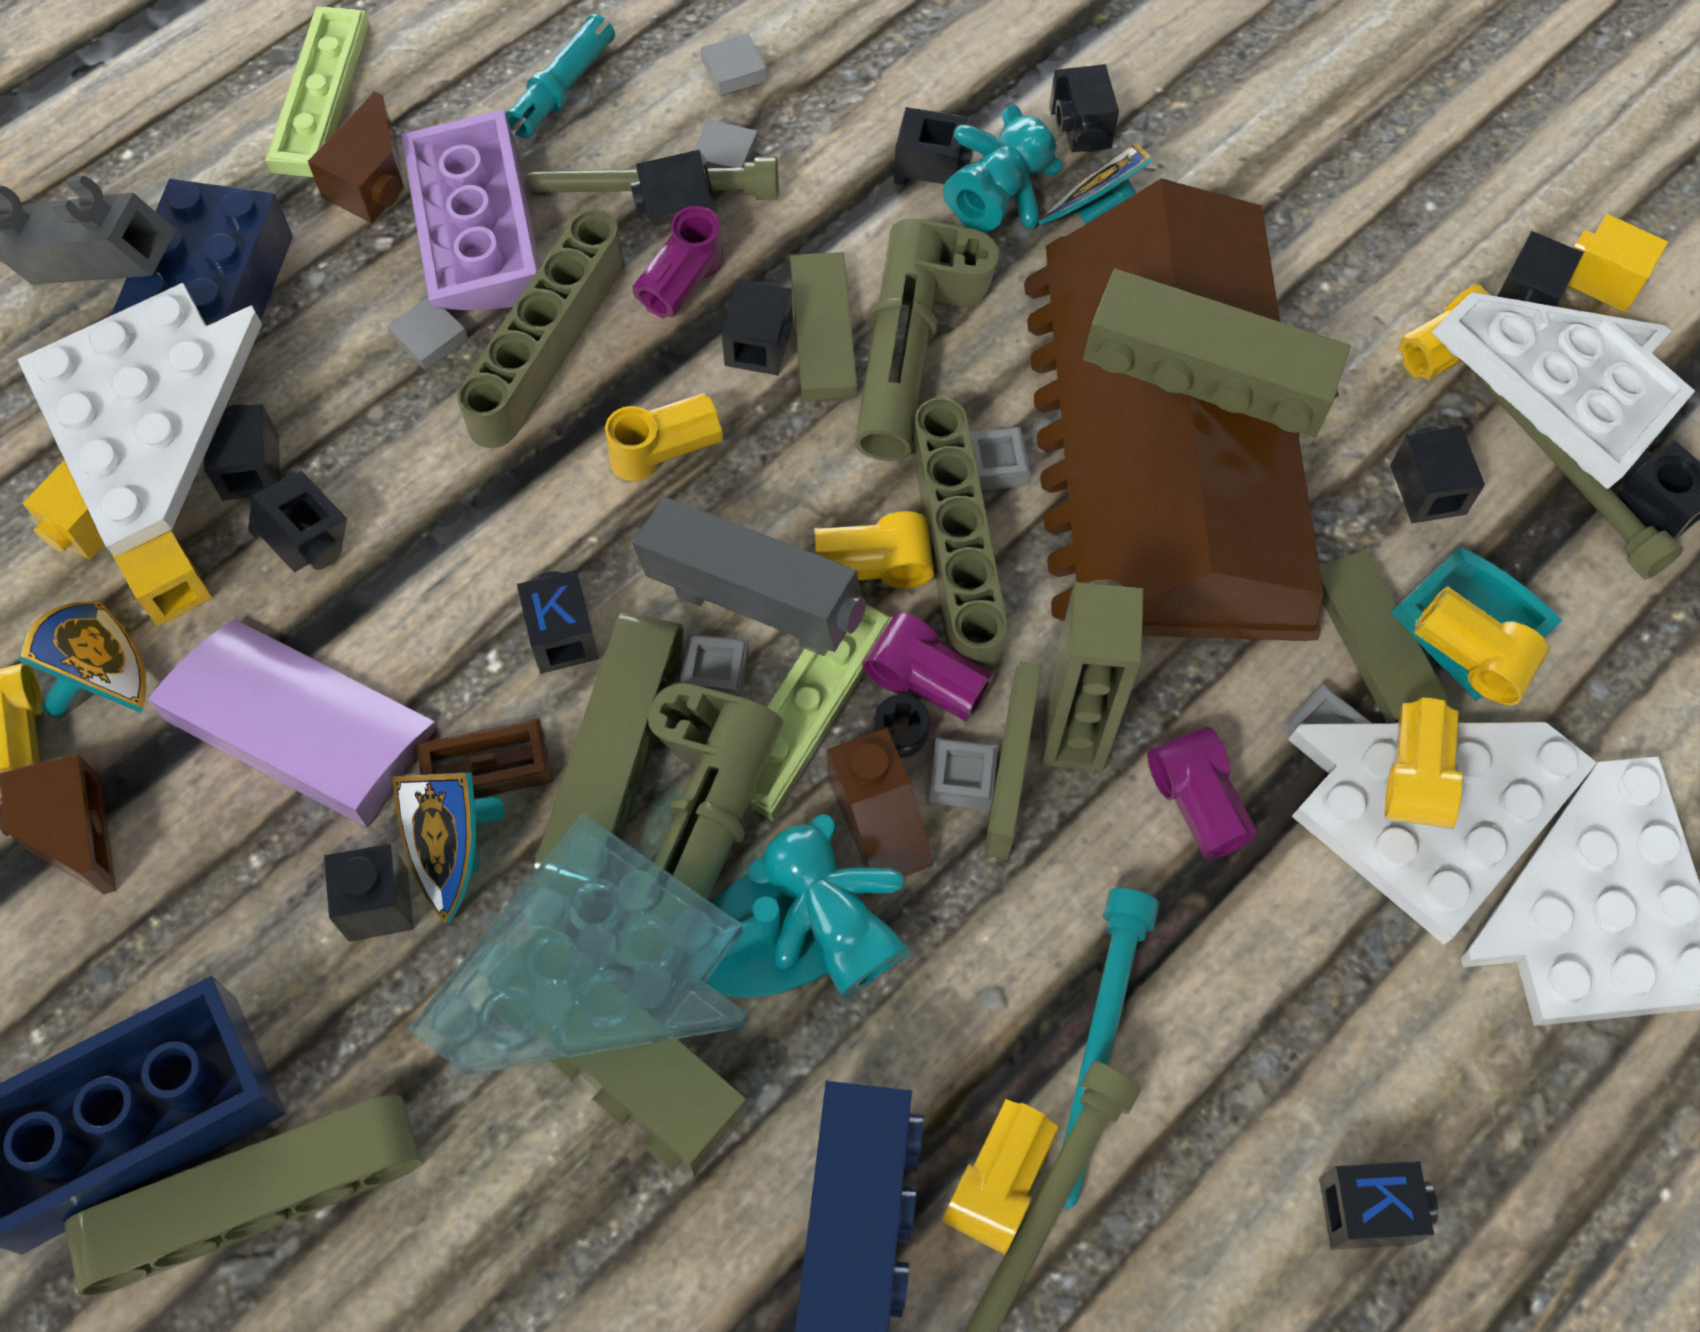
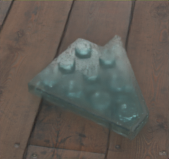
M582 813L414 1020L408 1030L464 1074L471 1075L743 1028L749 1020L748 1013L705 983L744 932L743 927L737 920Z

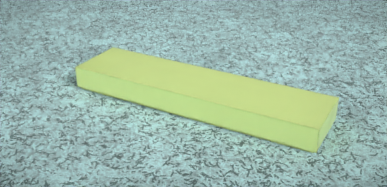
M316 6L265 160L270 173L313 177L308 160L337 130L369 27L365 10Z
M866 604L860 625L853 633L845 634L835 652L828 650L826 655L822 656L807 649L803 650L767 707L776 712L783 719L784 723L749 803V809L771 821L774 820L864 675L865 671L862 667V662L893 617Z

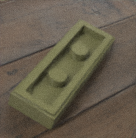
M844 252L790 255L801 401L857 398V377Z
M1363 550L1320 564L1324 591L1322 603L1386 723H1398L1402 704L1418 701L1422 697L1445 700L1448 705L1450 699L1418 641L1389 613L1397 606V603L1368 551Z
M1020 661V665H1016L984 852H987L986 856L1004 860L1009 858L1014 839L1042 665Z

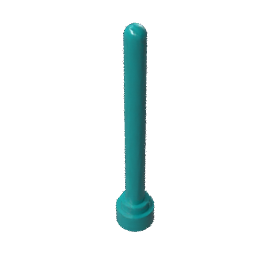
M1113 888L1108 892L1103 918L1108 922L1106 931L1112 937L1063 1146L1085 1107L1079 1102L1085 1092L1080 1087V1084L1093 1061L1107 1066L1110 1065L1137 942L1144 941L1146 932L1153 931L1160 903L1153 896L1141 891L1128 888ZM1087 1163L1063 1209L1072 1208L1077 1204Z

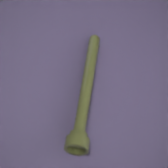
M757 156L754 162H745L744 168H708L712 190H745V195H755L756 200H778L779 175L777 156ZM637 169L531 171L525 177V185L529 191L534 193L632 191L631 182L639 180Z
M1477 374L1479 382L1627 542L1624 547L1625 551L1630 555L1627 562L1644 580L1663 571L1682 554L1683 547L1667 530L1659 532L1654 526L1646 527L1611 488L1606 489L1592 475L1583 471L1574 459L1548 436L1538 431L1528 418L1504 397L1498 395Z
M1092 1062L1080 1084V1087L1085 1092L1079 1102L1085 1107L964 1332L998 1331L1108 1122L1116 1123L1121 1113L1129 1114L1142 1090L1136 1082L1103 1063Z

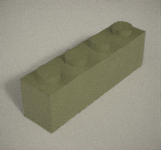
M1114 268L1093 319L1082 360L1098 365L1108 372L1122 373L1158 385L1165 391L1190 395L1215 404L1225 411L1242 413L1275 424L1285 431L1299 432L1316 438L1333 404L1351 345Z
M1096 580L1090 583L1074 582L1045 697L1042 765L1097 771L1104 770L1141 665L1143 588L1124 587L1122 584L1112 580Z
M546 925L489 984V987L501 1004L494 1011L496 1016L521 1039H524L532 1031L549 1046L542 1056L569 1082L572 1083L581 1075L596 1088L598 1092L591 1100L614 1123L622 1127L629 1119L633 1121L649 1136L642 1143V1146L671 1173L681 1164L695 1177L749 1114L745 1097Z

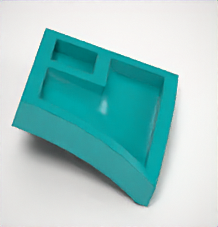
M1462 547L1452 552L1389 612L1475 701L1483 696L1474 690L1469 683L1468 674L1470 671L1414 633L1416 628L1414 625L1439 592L1448 586L1500 623L1517 622L1537 631L1544 638L1563 621L1544 602L1513 577Z

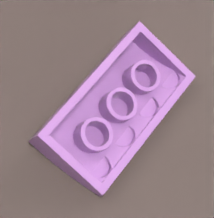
M504 109L401 134L428 299L431 306L453 310H489L514 307L540 268V261L515 137Z
M236 619L220 627L196 646L168 674L147 699L165 721L366 828L369 827L393 792L392 776L405 775L418 756L416 744L427 742L438 727L435 721Z

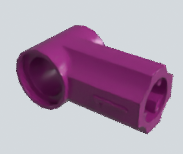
M689 206L680 210L674 216L671 222L672 235L632 286L634 297L646 307L647 311L662 319L667 316L674 318L703 278L714 275L724 262L720 221L717 215L709 208Z
M902 612L895 613L862 662V667L866 674L883 688L898 694H905L910 690L965 722L979 708L994 675L992 671L941 644L939 637L928 624L913 615Z
M1206 726L1148 749V766L1155 785L1165 799L1169 801L1175 800L1205 859L1224 857L1236 852L1239 848L1255 839L1258 832L1229 779L1230 763L1222 741L1212 728Z

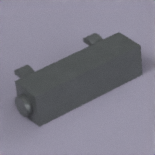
M86 176L68 177L65 182L78 194L79 199L22 205L14 191L5 186H0V261L30 284L152 276L177 231L136 194L125 193L103 196L99 186Z
M664 496L632 543L646 577L674 587L678 598L701 606L704 600L771 626L798 637L802 648L825 656L828 650L833 652L837 650L845 634H851L858 628L865 612L866 602L862 597L855 569Z

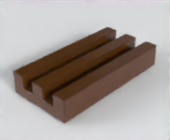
M538 718L418 743L416 747L420 775L471 772L472 776L518 767L472 777L474 799L552 783L541 720ZM531 741L532 747L495 755L488 753L471 757L466 761L437 767L433 766V761Z

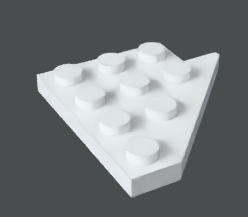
M181 283L17 359L106 548L115 557L173 529L262 326L252 305L206 326L191 295L184 284Z
M1471 292L1432 331V334L1446 345L1454 356L1465 362L1498 395L1510 402L1534 424L1538 431L1548 436L1574 459L1583 471L1592 475L1606 489H1609L1625 475L1695 392L1694 389L1652 354L1671 332L1665 325Z
M1546 722L1458 723L1455 771L1462 772V797L1454 829L1385 819V796L1391 765L1396 759L1398 723L1300 724L1288 740L1329 773V775L1292 817L1443 945L1455 937L1597 764L1596 761Z
M1659 756L1598 762L1580 783L1460 958L1462 967L1517 962L1534 1026L1700 1010V882Z

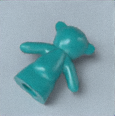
M1015 104L1009 105L1002 112L1004 127L999 138L970 125H959L954 131V138L959 144L984 156L979 161L968 164L953 174L946 181L943 188L944 202L956 214L965 228L975 229L983 233L994 230L1005 218L1009 201L1013 196L1021 223L1026 228H1034L1038 225L1039 211L1034 186L1030 177L1039 173L1052 177L1061 171L1062 164L1054 155L1057 145L1052 133L1038 117L1024 116L1020 108Z
M827 814L818 815L809 824L792 825L780 832L769 842L763 857L752 862L747 871L749 878L753 882L758 884L771 883L779 891L794 899L786 914L774 950V960L778 968L790 969L798 961L806 935L812 929L834 986L842 998H848L868 987L881 975L896 967L911 952L891 927L874 915L866 904L857 897L864 893H895L903 888L905 879L900 872L890 868L850 867L838 869L836 854L831 844V839L836 831V823Z

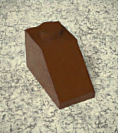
M375 91L308 160L321 197L370 223H373L386 207L393 205L400 192L404 189L395 133L383 95Z
M884 728L827 749L828 781L865 868H890L906 877L932 867L933 859L912 783L888 729Z
M78 753L0 773L1 832L5 836L10 835L31 854L98 892L106 894L116 891L101 776Z

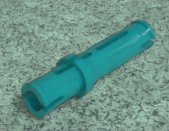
M598 14L589 15L585 23L548 64L543 72H535L527 81V91L505 112L511 128L522 116L526 119L514 133L515 135L524 139L532 137L549 112H556L563 106L567 100L566 92L571 89L605 47L614 40L615 31L610 23L599 35L595 34L596 29L605 20L603 16Z

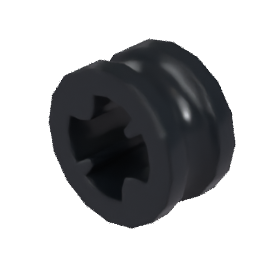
M903 694L891 696L882 701L876 709L873 732L886 728L885 726H892L888 731L899 756H912L919 752L927 742L930 724L928 710L921 701L913 696ZM895 716L909 717L908 725L911 727L908 730V736L894 735L895 728L892 725H894Z

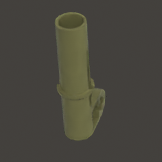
M916 218L900 220L892 226L878 304L872 308L868 317L869 328L873 335L855 435V447L864 455L877 460L894 461L907 457L911 452L928 341L932 340L937 332V319L933 314L934 302L955 306H972L980 303L986 297L999 259L998 247L994 240L986 233L975 229ZM940 261L949 263V266L940 265L939 263ZM902 304L910 305L898 382H889Z
M677 683L666 687L656 695L650 704L648 721L653 733L680 760L696 767L683 797L673 800L670 804L668 811L673 816V820L610 961V964L620 971L666 989H670L732 843L741 842L744 838L745 830L741 822L784 723L783 719L776 712L755 701L689 683ZM701 722L711 732L708 740L697 729Z

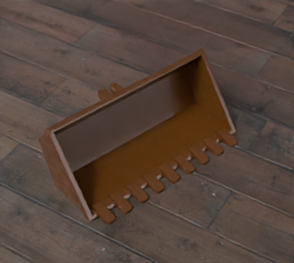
M1161 178L1066 237L1061 236L1046 245L1047 265L1028 276L1024 282L1025 294L1036 299L1050 294L1051 300L1050 303L1029 315L1027 319L1028 331L1035 336L1052 331L1054 333L1053 341L1032 353L1030 358L1031 368L1039 374L1057 369L1058 379L1039 388L1035 392L1034 406L1043 413L1059 408L1061 410V418L1039 430L1037 434L1038 448L1045 452L1064 448L1065 459L1042 471L1040 475L1041 488L1049 493L1068 489L1069 498L1068 501L1045 513L1044 527L1046 531L1054 535L1072 531L1073 542L1050 553L1047 559L1048 572L1056 577L1075 573L1077 583L1112 580L1122 584L1124 587L1143 588L1142 636L1289 641L1318 640L1320 633L1318 615L1324 591L1299 441L1300 433L1285 431L1275 424L1242 413L1225 411L1215 404L1190 395L1165 391L1158 385L1122 373L1108 372L1098 365L1082 360L1093 319L1114 268L1280 322L1262 205ZM1337 389L1335 398H1336L1337 396H1339L1338 389ZM1073 588L1053 597L1051 611L1054 618L1065 621Z

